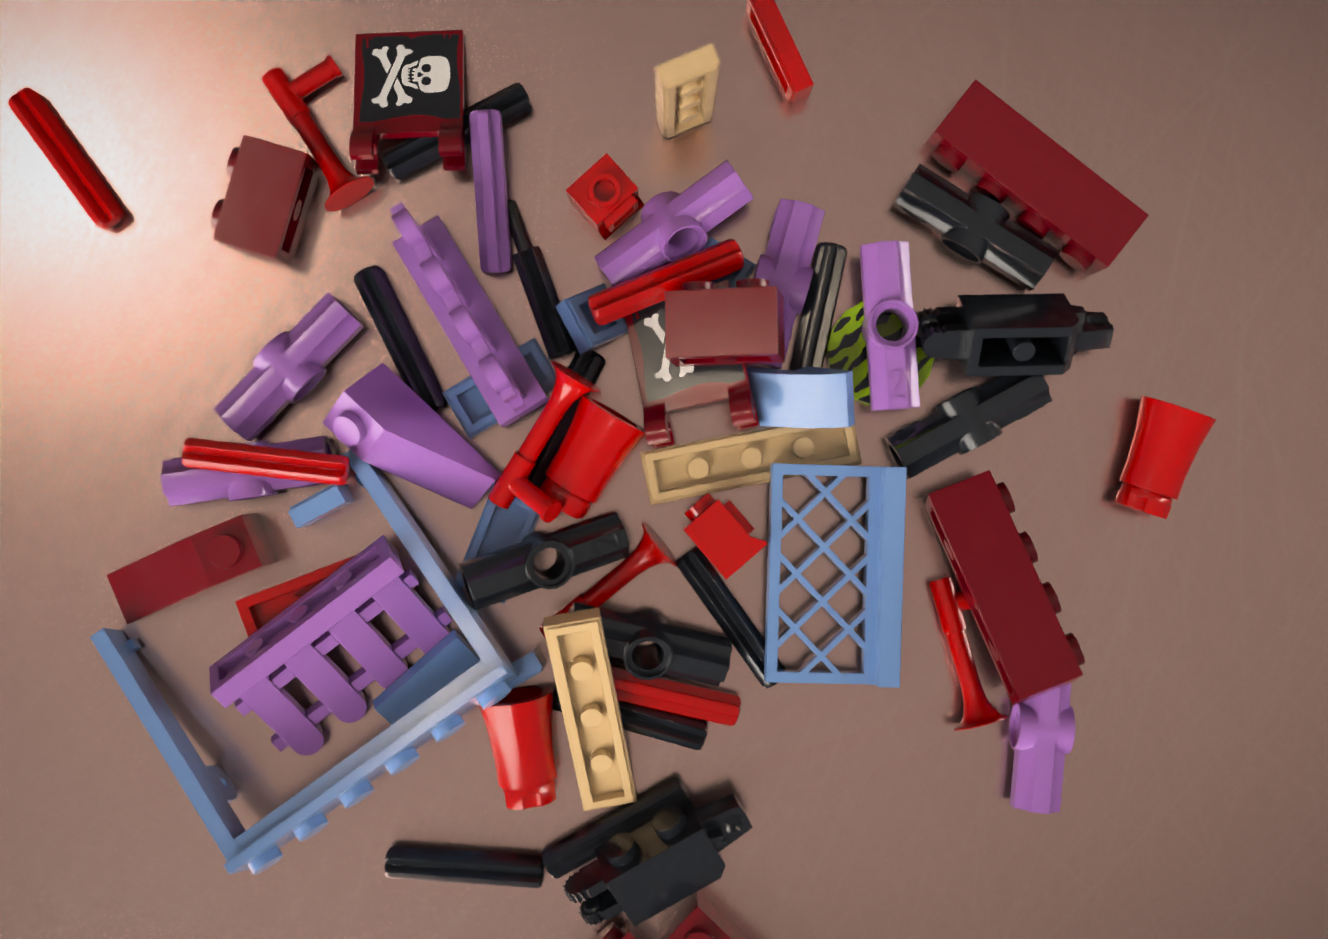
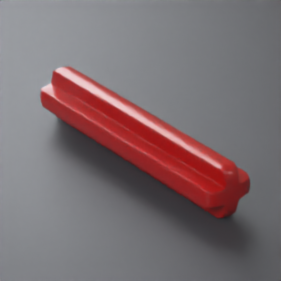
M26 87L12 95L8 100L10 109L95 226L107 230L118 224L125 216L124 210L38 92Z
M727 239L590 295L588 297L590 312L598 325L608 324L664 301L665 291L681 290L682 283L690 281L711 282L742 269L744 266L743 253L735 239Z
M187 438L182 448V464L188 468L332 485L346 484L349 476V458L342 455L199 438Z
M611 666L617 699L620 702L726 726H733L738 720L741 710V698L737 694L663 677L643 680L632 676L624 668Z

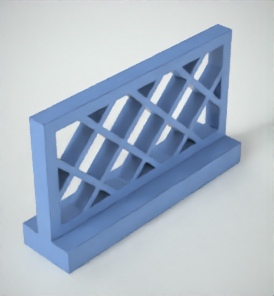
M770 463L764 656L765 682L870 684L877 687L900 688L907 467ZM783 474L804 475L819 491L797 513L783 499ZM815 475L835 477L824 486ZM847 476L866 477V500L850 514L830 492ZM825 498L845 520L822 541L803 518ZM782 508L791 517L783 527ZM864 513L865 529L856 521ZM798 524L817 547L794 567L781 553V539ZM852 526L865 540L864 554L848 568L829 546ZM824 552L840 569L843 575L820 595L801 573ZM782 563L790 573L780 581V564ZM864 567L862 583L855 574ZM796 578L814 597L815 601L797 619L792 621L779 608L780 593ZM850 580L863 594V607L846 623L827 601ZM823 607L842 628L818 649L799 628L815 612ZM780 617L788 627L778 636ZM861 621L862 639L853 630ZM795 633L814 655L798 670H777L778 648ZM849 635L861 648V671H839L825 656ZM821 661L830 671L811 669Z

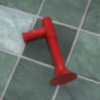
M329 54L325 57V60L291 81L283 68L276 67L263 75L262 82L321 168L330 190V195L324 204L325 210L334 212L345 209L362 199L372 189L374 179L370 176H355L344 166L313 120L311 111L303 101V98L333 79L343 76Z
M551 361L555 368L556 380L553 392L546 406L488 495V499L491 502L507 510L517 497L540 515V519L546 523H550L557 518L561 512L562 504L558 500L549 497L527 478L535 467L537 458L570 406L586 393L591 391L600 392V389L591 381L556 361Z
M642 522L644 530L642 539L630 556L585 593L575 597L555 615L568 613L569 608L572 607L574 602L600 607L647 569L662 563H670L678 567L677 560L658 534L649 525ZM542 624L539 627V629L544 638L546 639L544 627Z
M952 576L928 582L943 634L947 638L964 701L963 717L960 725L955 727L954 731L977 728L1008 718L1009 714H1001L993 708L982 688L965 631L967 627L962 612L970 610L963 592H956Z

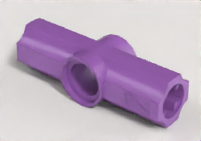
M725 160L682 193L666 191L652 197L641 211L642 222L598 253L594 259L614 286L656 269L667 261L671 263L703 250L707 242L706 233L753 200L754 197L729 161Z
M781 198L769 232L770 237L765 255H760L754 278L769 280V286H777L784 296L786 358L796 314H801L813 274V268L810 267L825 210L806 202ZM762 363L759 365L781 369L783 363Z
M893 240L862 244L859 246L864 320L861 331L866 342L871 411L919 408L920 397L915 340L919 322L917 314L913 310L909 241ZM881 313H892L900 319L903 329L902 335L897 341H887L878 333L876 322Z
M328 292L305 314L290 332L284 331L278 334L262 348L252 363L254 368L214 410L229 428L246 441L252 442L290 402L293 404L301 400L321 381L327 371L325 366L365 326L344 304Z
M328 436L270 444V441L242 443L334 454ZM182 457L162 461L163 468L160 474L163 494L166 496L170 507L228 498L229 502L276 495L278 494L277 490L323 484L188 468L182 464Z
M1071 683L1012 706L1009 738L1012 749H1015L1010 805L1013 808L1043 814L1060 812L1065 754L1071 752L1075 738V714L1072 706H1070Z

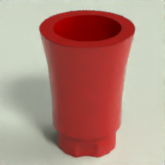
M586 394L582 395L566 435L545 472L548 477L539 489L562 504L561 512L576 519H583L591 503H597L623 461L644 438V428L606 404Z
M1141 395L1136 427L1128 456L1119 478L1124 483L1120 486L1115 502L1167 519L1172 505V498L1178 500L1193 461L1215 424L1216 419L1175 404Z
M530 685L514 687L507 696L493 706L483 710L480 704L478 705L491 744L498 786L503 789L506 806L509 809L524 810L531 807H541L556 800L554 785L557 778L552 728L553 688L549 686Z

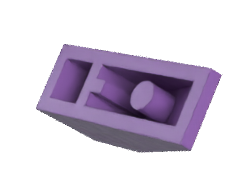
M381 363L345 389L322 422L339 441L345 444L362 461L470 509L479 503L501 476L486 459L384 363Z

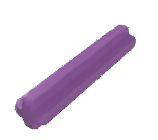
M495 109L475 110L470 113L469 121L480 268L482 272L486 273L506 272L512 268L502 114L499 110Z

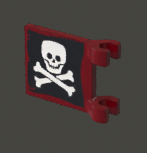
M463 30L356 34L353 130L349 139V155L351 160H356L355 171L357 175L379 174L378 140L395 138L438 137V150L440 157L443 156L444 171L466 170Z
M728 280L714 283V289L730 288V283ZM665 300L625 316L643 405L644 430L648 446L659 449L676 445L675 433L669 416L671 412L723 400H729L732 423L739 431L760 426L746 364L676 367L665 358Z

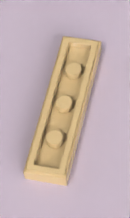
M712 43L655 67L656 122L663 138H671L711 121L720 69V60Z
M855 425L843 428L767 427L640 452L650 505L770 482V463L847 466L862 464ZM783 474V479L792 478V477H797V476H802V475H784V474Z
M599 607L543 617L544 632L584 811L637 802L636 788Z

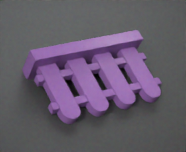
M402 202L390 209L393 214L391 218L402 235L392 244L499 425L505 428L548 402L549 398L441 218L437 215L420 225Z
M382 535L209 667L210 694L225 708L234 702L235 708L243 716L253 710L275 732L271 736V741L280 752L290 746L300 755H312L318 752L324 743L323 730L319 722L331 713L340 721L346 723L360 720L367 710L365 696L361 690L374 680L380 686L387 689L409 669L404 658L418 647L424 654L428 653L450 633L447 625L453 619L443 606L434 612L413 589L419 584L417 576L410 569L404 572L397 549L385 535ZM383 610L406 633L392 645L370 622ZM339 644L362 666L350 677L326 655ZM295 677L319 699L306 710L283 688Z

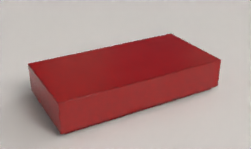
M747 0L745 12L788 103L791 102L793 105L808 98L814 83L775 0Z

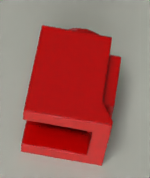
M607 153L566 189L569 202L604 240H607L644 206L639 197L638 187Z
M706 493L684 513L690 521L682 528L683 531L726 580L768 544L761 538L749 535L754 530V527L729 499L722 504L719 499L716 498L714 500L709 493Z

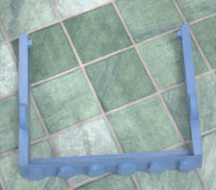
M350 449L343 456L349 458L350 466L356 474L354 478L360 486L366 488L481 661L263 819L245 830L229 804L237 798V791L233 782L218 766H205L135 653L142 648L137 639L131 638L127 640L122 630L102 628L90 637L226 858L227 862L224 864V867L229 874L251 870L256 875L274 865L284 856L280 850L281 847L295 837L298 838L299 842H302L321 831L329 824L325 815L343 804L345 809H348L368 797L375 790L371 784L372 781L386 771H389L391 776L408 768L420 758L416 751L419 747L433 737L439 743L455 734L466 724L462 716L479 704L484 710L502 700L511 692L508 683L519 676V673L497 643L477 610H474L470 600L459 587L379 468L362 461Z

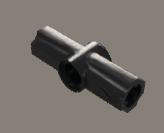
M922 164L917 166L893 204L900 212L907 214L916 222L941 236L940 241L955 254L977 264L982 262L1028 291L1033 290L1044 277L1058 251L1050 243L1043 241L1032 234V232L1009 219V212L993 199L974 191L966 193Z
M1043 375L998 376L980 387L976 384L936 405L933 413L912 422L885 438L889 452L898 467H907L906 479H910L956 453L962 455L982 446L1002 434L1001 429L1044 407V405L1052 401L1049 386Z
M612 510L551 532H532L519 543L461 562L459 566L466 591L476 611L539 588L548 590L559 588L566 584L573 576L629 557L630 545L625 528L617 512ZM543 549H556L557 557L553 566L546 571H535L533 566L535 556Z
M574 602L572 607L569 608L568 613L598 607ZM599 608L610 662L625 665L626 670L632 676L643 680H652L665 674L714 686H719L721 682L725 681L730 667L732 652L730 638L668 624L661 614L652 610H641L628 615ZM646 641L656 643L647 648L637 646Z

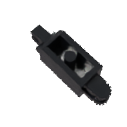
M1064 293L958 295L956 307L924 308L923 311H918L917 315L919 322L917 336L918 338L921 337L920 345L925 355H929L930 359L935 357L936 360L939 357H942V359H958L966 377L1063 375L1070 369L1073 355H1076L1077 351L1110 348L1114 331L1113 325L1109 323L1108 317L1104 312H1089L1084 310L1082 306L1071 305Z
M734 793L696 808L688 796L672 806L661 809L656 815L624 833L613 836L608 842L595 848L597 860L569 876V879L565 880L566 884L563 885V892L570 902L573 901L574 904L577 902L581 903L579 914L585 923H589L590 926L602 923L603 920H608L624 911L635 927L720 879L726 866L720 851L752 829L751 823Z

